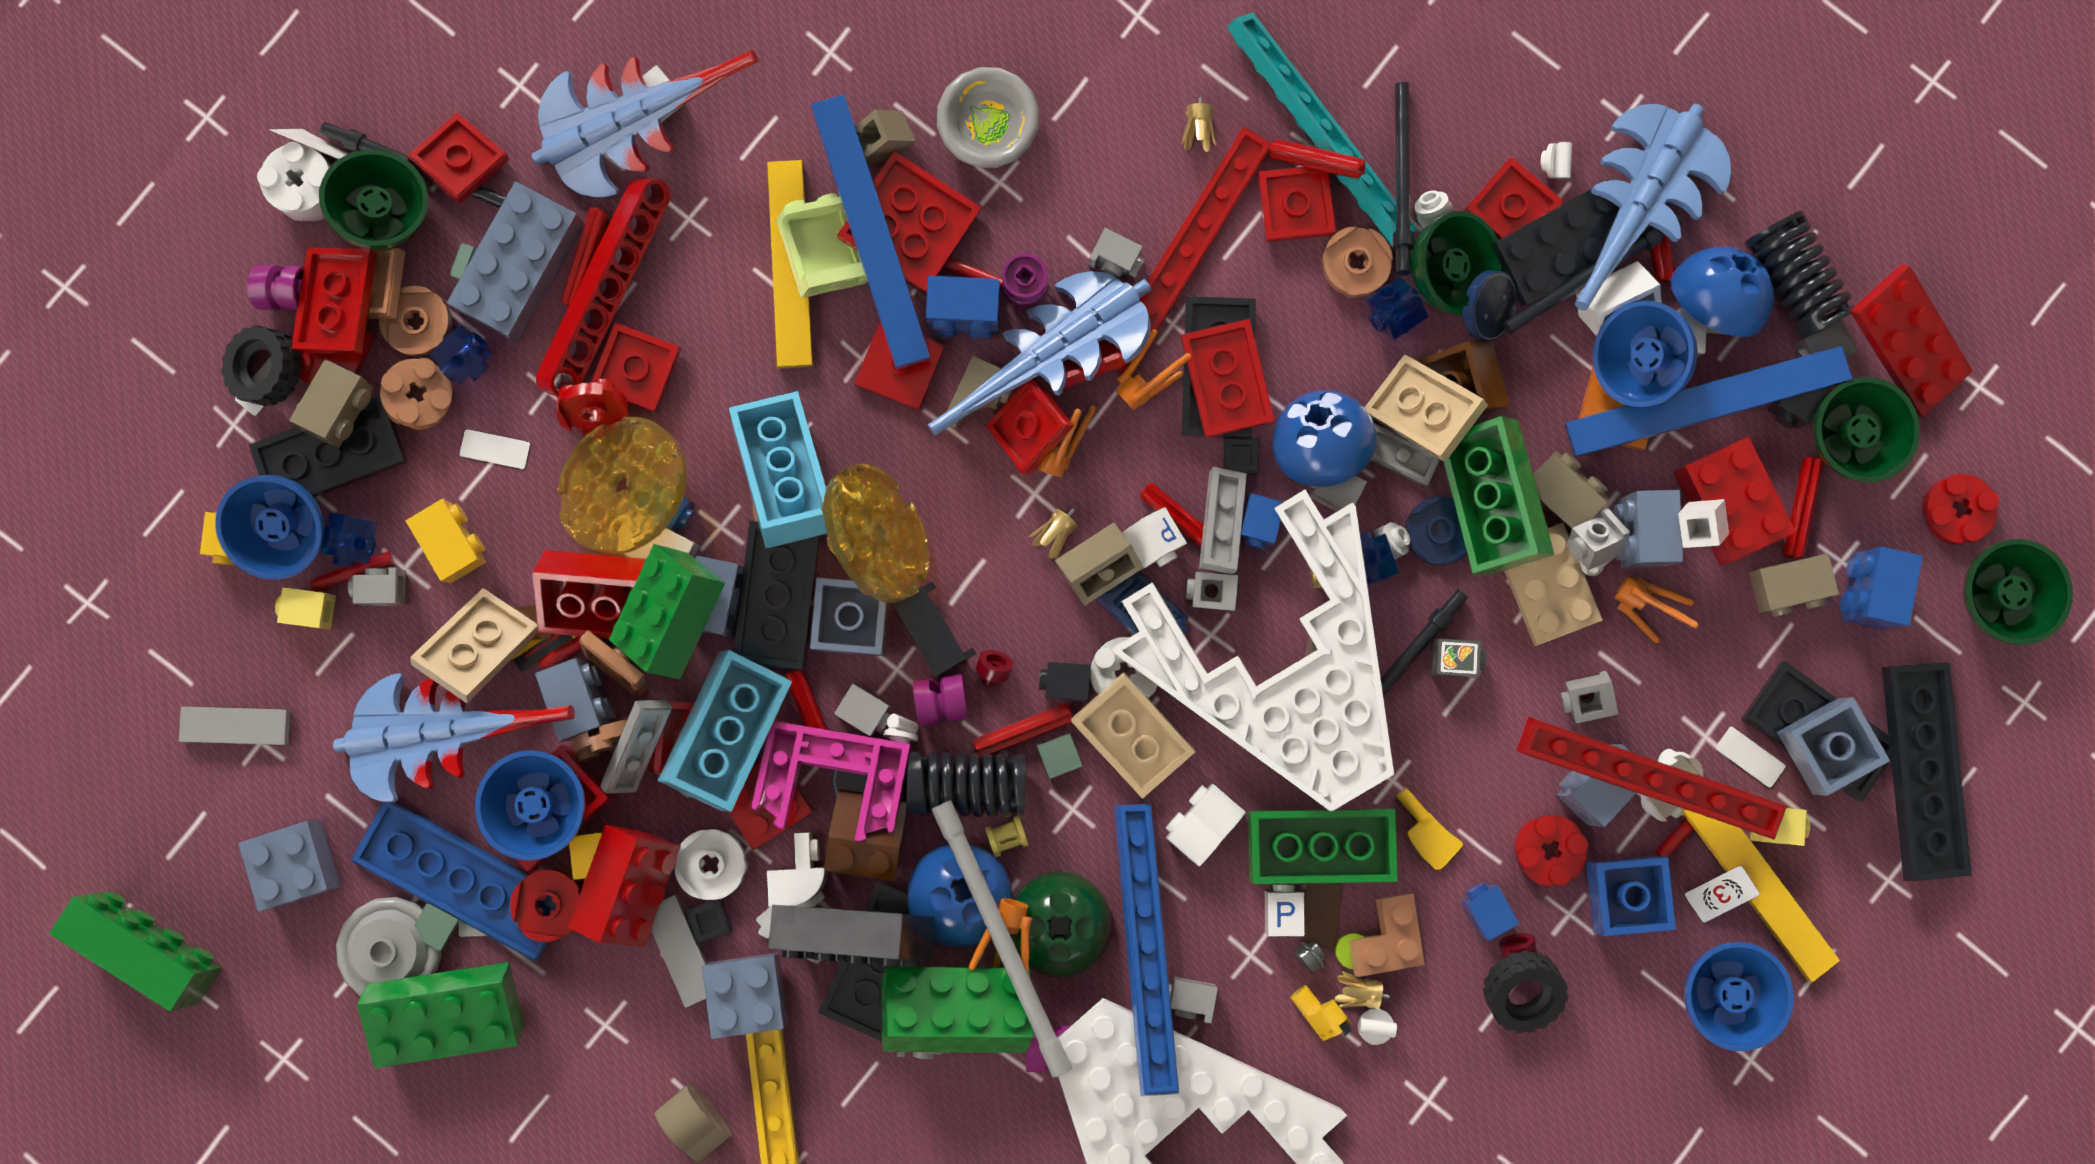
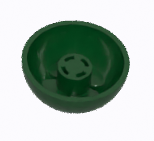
M361 150L343 156L327 170L320 184L319 203L326 222L340 238L359 248L385 250L403 244L419 230L427 213L428 192L420 173L404 158L382 150Z
M1453 211L1444 214L1426 226L1414 244L1411 254V276L1414 285L1421 297L1440 312L1454 316H1463L1464 305L1468 306L1470 298L1466 296L1467 290L1473 280L1487 270L1504 272L1490 245L1497 241L1498 238L1493 229L1482 218L1466 211Z
M1861 377L1840 384L1822 400L1814 417L1812 434L1818 455L1836 474L1857 482H1878L1895 476L1910 463L1918 447L1920 424L1914 405L1897 386L1882 379Z
M2011 539L1988 547L1973 560L1964 577L1962 596L1968 616L1987 636L2007 644L2028 645L2049 638L2061 628L2072 607L2073 586L2066 566L2053 551L2034 541Z
M1048 872L1028 881L1014 897L1013 900L1023 902L1029 906L1026 916L1032 918L1029 930V968L1050 977L1074 976L1092 967L1105 952L1112 933L1111 911L1103 893L1088 879L1072 872ZM1019 929L1018 934H1010L1021 958V929Z

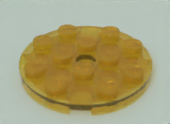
M622 417L620 422L609 426L602 424L587 434L567 459L558 484L557 493L561 495L562 507L559 515L563 526L570 536L583 546L607 555L632 552L660 536L675 516L683 501L687 474L685 458L680 445L664 428L651 420L640 417ZM626 478V487L628 489H623L617 493L616 487L618 483Z
M854 464L836 473L827 485L824 502L821 505L828 534L827 545L863 594L888 603L902 601L915 595L919 591L920 582L925 580L928 575L929 549L923 524L913 503H905L897 491L900 485L889 474L870 464Z

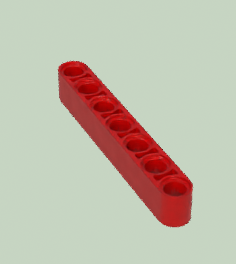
M641 176L632 179L628 184L537 371L536 384L543 392L559 397L561 387L582 383L669 204L671 192L668 184L663 180ZM650 186L652 194L647 201L646 191ZM635 217L637 225L635 230L632 232L631 221ZM620 248L622 256L617 263L615 255ZM603 280H606V290L601 294V283ZM591 311V321L586 325L585 316ZM575 342L576 352L570 356V347ZM558 374H561V382L555 388L554 380Z

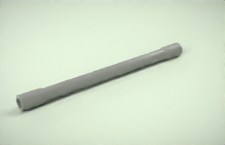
M951 800L931 810L944 838L951 847L1036 1035L1039 1049L1052 1078L1070 1071L1072 1066L1060 1039L1053 1031L980 870Z

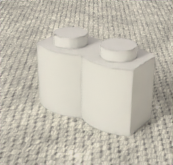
M1211 784L1207 789L1203 785L1200 786L1189 799V802L1193 805L1184 816L1178 812L1166 826V829L1170 832L1166 839L1199 867L1246 813L1214 784Z

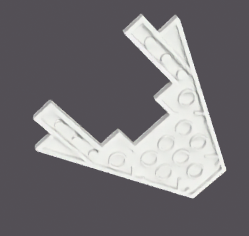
M1303 490L1274 509L1330 599L1300 618L1318 650L1258 686L1254 683L1239 656L1207 674L1153 583L1122 601L1140 632L1118 644L1112 650L1114 654L1329 811H1333L1393 776L1394 768L1356 506L1352 502L1328 518L1323 519L1306 490Z
M1102 998L1058 1037L1072 1066L1070 1071L1058 1077L1086 1164H1153L1146 1157V1154L1198 1108L1221 1133H1224L1250 1110L1296 1164H1344L1323 1140V1137L1347 1116L1340 1107L1176 1031H1173L1179 1093L1140 1097L1133 1012L1107 999Z

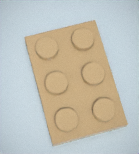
M1404 354L1364 408L1372 419L1446 462L1488 404L1483 398Z
M1564 523L1547 528L1554 551L1553 556L1504 571L1534 646L1603 621L1579 560L1574 558L1567 548L1569 535Z
M482 588L410 657L411 665L468 703L538 634V625Z
M1122 673L1071 719L1078 730L1142 799L1195 753L1194 748L1125 673Z

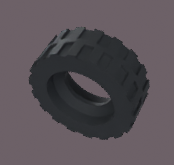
M258 325L241 329V332L236 333L232 337V341L227 344L225 355L222 357L223 368H221V373L224 376L223 382L225 387H228L229 393L232 396H236L241 401L262 406H275L278 402H284L295 391V386L301 378L299 376L303 365L301 364V353L291 349V336L281 331ZM267 349L271 352L272 356L271 370L263 383H257L252 377L253 362L260 350Z
M1522 951V953L1516 954L1515 952L1509 954V957L1499 960L1498 964L1488 971L1489 975L1485 977V988H1483L1485 1001L1499 1025L1502 1024L1506 1030H1514L1516 1033H1531L1540 1028L1544 1029L1552 1021L1555 1022L1559 1018L1558 1015L1566 1008L1565 1003L1569 997L1567 993L1568 986L1555 963L1548 956L1545 957L1540 952ZM1532 979L1541 982L1542 991L1533 1000L1523 1004H1513L1509 1000L1510 991L1518 984Z

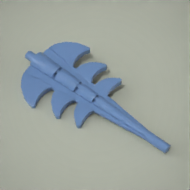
M1660 104L1639 105L1626 111L1611 126L1613 132L1630 136L1638 141L1645 150L1622 148L1607 154L1600 161L1602 166L1614 168L1625 174L1631 180V183L1619 180L1604 181L1596 184L1591 190L1592 194L1613 202L1620 209L1592 275L1575 302V306L1578 309L1588 310L1604 281L1648 225L1663 232L1673 242H1677L1681 238L1678 219L1673 211L1665 205L1666 202L1681 207L1694 220H1699L1702 216L1701 195L1694 182L1687 177L1688 174L1706 181L1718 194H1723L1727 190L1731 176L1730 156L1723 142L1703 127L1704 124L1701 116L1704 113V108L1701 105L1693 104L1688 112L1681 113Z
M1088 271L1074 274L1056 283V290L1070 297L1076 303V308L1071 312L1062 306L1050 304L1028 309L1029 318L1042 324L1046 329V333L1040 337L1026 329L1005 331L1003 333L1005 340L1017 347L1021 353L962 402L929 423L928 427L931 432L937 436L969 413L1038 375L1050 384L1056 396L1060 395L1066 382L1063 362L1067 359L1076 362L1083 369L1087 381L1092 380L1102 362L1101 349L1098 343L1102 340L1109 341L1120 349L1124 363L1133 360L1143 350L1150 337L1151 323L1148 311L1140 301L1141 297L1151 291L1148 282L1143 279L1131 287L1128 283H1122L1115 276L1108 273Z

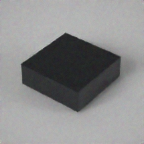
M1224 438L1223 469L1246 474H1258L1259 438Z
M722 898L686 910L697 944L732 932Z

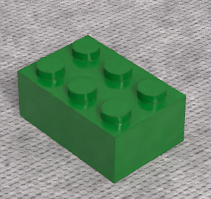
M653 544L636 583L629 593L622 613L614 625L609 640L646 673L680 679L723 590L725 582L687 552Z

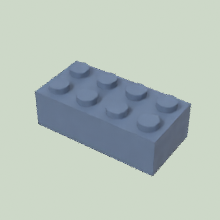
M515 181L448 299L447 304L463 315L519 343L581 233L584 225L583 220L577 213Z

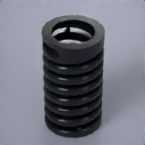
M1802 210L1776 222L1744 242L1749 251H1757L1754 258L1763 264L1770 276L1773 287H1777L1774 290V296L1777 299H1783L1780 303L1782 310H1790L1787 314L1788 321H1798L1794 325V331L1800 341L1850 315V310L1856 306L1848 305L1847 302L1851 299V294L1848 291L1833 295L1843 288L1844 282L1840 278L1829 281L1837 275L1835 267H1828L1822 270L1830 264L1831 259L1829 256L1823 255L1814 259L1824 251L1823 245L1819 243L1806 248L1817 240L1816 233L1809 232L1794 239L1811 229V224L1806 219ZM1836 308V311L1831 312V313H1829V314H1827V315H1824V314H1826L1827 312H1829V311H1831V310H1833V309Z
M910 751L907 776L908 815L921 814L927 816L931 813V809L951 800L956 812L959 811L962 817H968L971 811L975 817H982L985 810L988 817H996L1000 808L1004 818L1011 817L1012 812L1017 813L1019 818H1024L1026 754L1011 755L1007 759V765L1006 756L1004 754H997L993 771V757L991 754L985 753L982 755L980 766L978 754L971 753L968 756L966 771L965 755L957 753L954 757L952 775V755L949 752L942 753L939 771L937 753L930 752L927 757H922L920 752Z

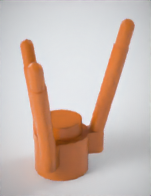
M1156 330L1150 332V337L1143 350L1131 361L1126 371L1117 378L1122 385L1116 389V392L1134 411L1140 405L1143 406L1151 397L1182 378V371H1178L1172 376L1170 375L1191 359V354L1186 353L1148 383L1139 374L1132 378V374L1157 336Z
M1095 405L1090 406L1071 441L1081 415L1080 409L1074 411L1070 420L1074 427L1063 438L1060 447L1056 446L1036 470L1063 478L1065 469H1068L1071 457L1097 409Z
M1628 575L1614 595V598L1620 602L1617 609L1628 615L1654 643L1660 642L1659 637L1633 610L1634 607L1641 610L1646 603H1649L1692 628L1698 627L1696 621L1652 597L1651 592L1688 606L1694 604L1692 599L1648 583L1639 576L1634 578Z
M1004 898L1000 900L998 909L1009 934H1018L1019 929H1021V960L1028 973L1029 930L1032 918L1026 916L1029 906L1017 900ZM986 929L969 964V970L971 971L975 970L991 939L988 929ZM997 950L992 968H1000L1002 961Z

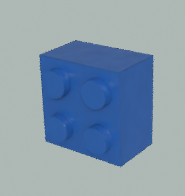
M928 276L926 320L929 331L936 332L935 336L940 338H955L956 333L970 334L972 339L989 340L991 335H999L1001 302L999 279Z
M1881 546L1854 553L1846 567V576L1849 578L1847 591L1842 594L1840 599L1841 621L1878 630L1910 626L1923 556Z
M1654 855L1586 862L1593 933L1602 936L1676 930L1668 857Z

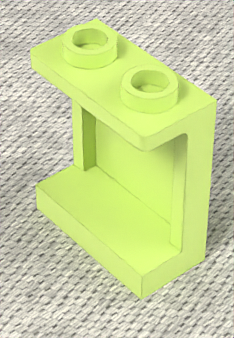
M826 194L819 197L817 201L806 204L804 200H796L784 206L776 221L801 298L867 283L858 252L837 239L838 232L847 221L841 199L837 197V194Z

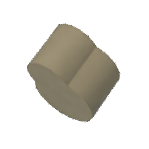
M686 1084L655 1111L656 1119L665 1134L679 1149L697 1163L703 1161L732 1136L731 1129L723 1117L692 1084Z

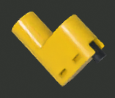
M1307 985L1302 986L1290 996V999L1322 1041L1341 1033L1346 1036L1352 1031L1349 1026L1351 1021L1334 999L1321 1004Z

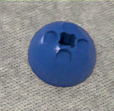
M1712 247L1701 250L1685 259L1672 275V290L1680 305L1694 319L1712 330L1736 337L1753 336L1764 329L1771 316L1774 304V291L1770 276L1756 258L1742 250L1732 247Z
M1655 301L1633 302L1616 310L1601 326L1593 348V366L1600 385L1613 399L1632 407L1655 406L1675 397L1685 388L1693 376L1698 358L1696 337L1687 320L1675 309Z
M1333 390L1312 391L1293 400L1278 417L1272 436L1273 455L1283 473L1298 483L1316 487L1340 484L1359 474L1372 459L1377 444L1374 422L1367 410L1351 396Z
M259 475L238 482L223 496L216 512V534L224 553L241 570L258 578L278 580L300 573L316 558L323 543L324 518L320 506L307 489L285 477Z
M520 751L500 759L482 778L475 798L476 820L484 838L500 853L518 860L543 859L562 850L576 836L585 814L584 790L576 773L563 760L541 751ZM542 798H544V800H545L546 808H544V802H543Z
M949 843L940 845L925 854L915 865L907 885V905L910 915L935 917L933 941L940 945L951 948H968L979 945L987 927ZM969 843L995 903L999 908L1001 899H1012L1011 882L1007 871L998 858L987 849Z
M1729 942L1707 950L1694 962L1688 972L1684 985V1003L1691 1022L1707 1040L1724 1049L1751 1051L1769 1044L1785 1029L1793 1010L1794 992L1788 972L1772 953L1751 943ZM1723 990H1725V1000H1723Z

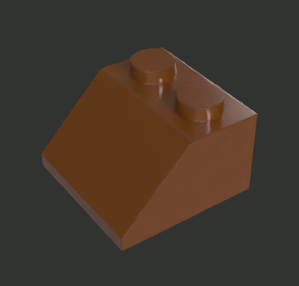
M1469 340L1416 360L1483 398L1488 406L1480 416L1510 406L1492 341Z
M839 789L828 836L824 870L895 882L901 861L907 818V800H901L894 833L889 834L887 828L865 834L867 841L860 843L855 842V835L864 793Z

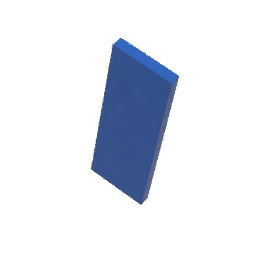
M398 802L382 803L350 861L421 900L432 904L535 962L539 961L549 942H539L526 937L517 923L513 921L510 913V900L515 887L530 874ZM547 895L545 900L538 903L539 907L544 908L545 915H550L551 910L556 909V903L552 901V896Z

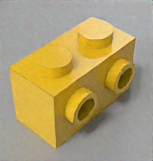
M441 499L405 520L440 581L451 584L486 563L482 555L485 547L475 533L470 535L464 524L468 519L457 503L453 505L451 502Z

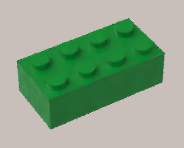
M1500 416L1472 426L1446 462H1444L1472 573L1493 575L1553 556L1552 543L1519 421Z
M1395 809L1247 811L1249 882L1252 884L1397 882Z
M112 891L73 896L49 932L54 938L170 1012L199 1004L222 968L213 962L214 956L201 948H191L183 942L185 938L181 934L167 928L163 930L154 924V917L144 911H134L124 905L125 899Z
M510 962L367 984L357 1003L374 1069L515 1047L519 1043L525 1026Z
M947 967L885 968L881 982L882 1052L1026 1053V1048H1029L1033 1039V1029L1005 968H975L973 971L969 970V968Z

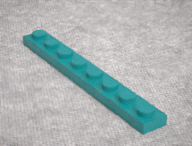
M1252 12L1235 18L1226 28L1232 34L1236 45L1245 51L1254 63L1256 71L1267 80L1273 88L1277 99L1286 105L1295 117L1297 125L1307 133L1316 145V148L1364 159L1256 15ZM1366 162L1365 174L1360 179L1337 175L1340 182L1346 185L1357 199L1359 207L1376 224L1379 233L1393 247V233L1396 231V200ZM1410 220V231L1415 233L1418 229Z

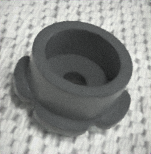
M1303 941L1300 942V947L1293 952L1298 961L1311 974L1315 973L1319 968L1323 970L1325 965L1322 960L1326 958V955L1313 941L1309 944Z

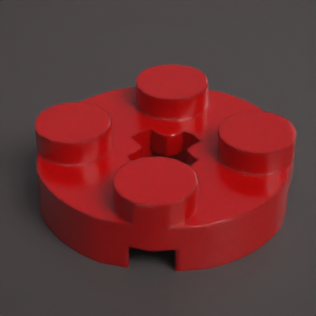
M598 379L594 383H581L574 386L565 385L559 390V398L556 402V417L559 424L568 431L572 432V427L582 429V435L604 436L619 430L624 419L627 421L628 400L620 390L615 388L613 381L609 379Z
M1954 474L1939 480L1928 489L1922 503L1923 515L1926 514L1927 521L1930 524L1927 527L1930 532L1939 540L1954 545L1972 543L1982 539L1993 528L1997 519L1999 497L1981 479L1968 474ZM1964 502L1967 514L1958 518L1955 516L1957 510L1952 507L1953 503Z
M1544 815L1533 818L1523 824L1514 840V853H1516V860L1520 871L1528 879L1541 885L1562 886L1578 876L1586 862L1588 848L1586 837L1581 833L1576 824L1562 816ZM1555 841L1559 854L1557 857L1552 856L1549 860H1546L1544 858L1546 852L1541 849L1544 843L1551 844Z
M556 869L539 870L526 876L515 887L511 896L510 913L513 921L517 923L526 937L539 942L555 941L572 933L574 930L569 929L568 926L581 893V885L567 873ZM547 895L552 896V901L556 903V909L551 910L550 915H545L544 908L539 907L538 904L539 901L545 900Z

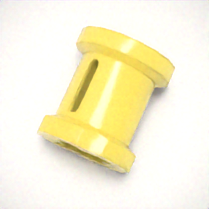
M1018 816L1013 817L1012 822L995 828L991 826L985 827L995 857L1001 856L1002 851L1019 845L1023 847L1029 846Z

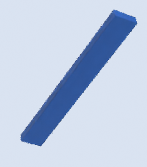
M845 95L811 103L814 120L895 369L929 360L930 355Z
M1839 346L1688 388L1659 405L1650 407H1632L1627 405L1566 422L1564 427L1573 456L1577 458L1840 385L1853 378L1843 348Z
M1151 804L1117 805L1114 807L1140 1097L1178 1094L1179 1084Z

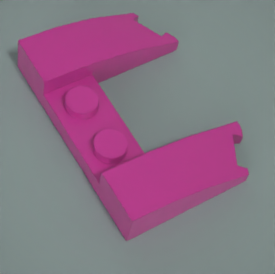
M773 721L766 737L752 809L757 811L762 806L777 817L773 824L779 829L785 830L801 764L868 775L855 842L867 841L865 834L884 828L888 829L889 834L894 833L908 773L909 753L912 751L911 745Z

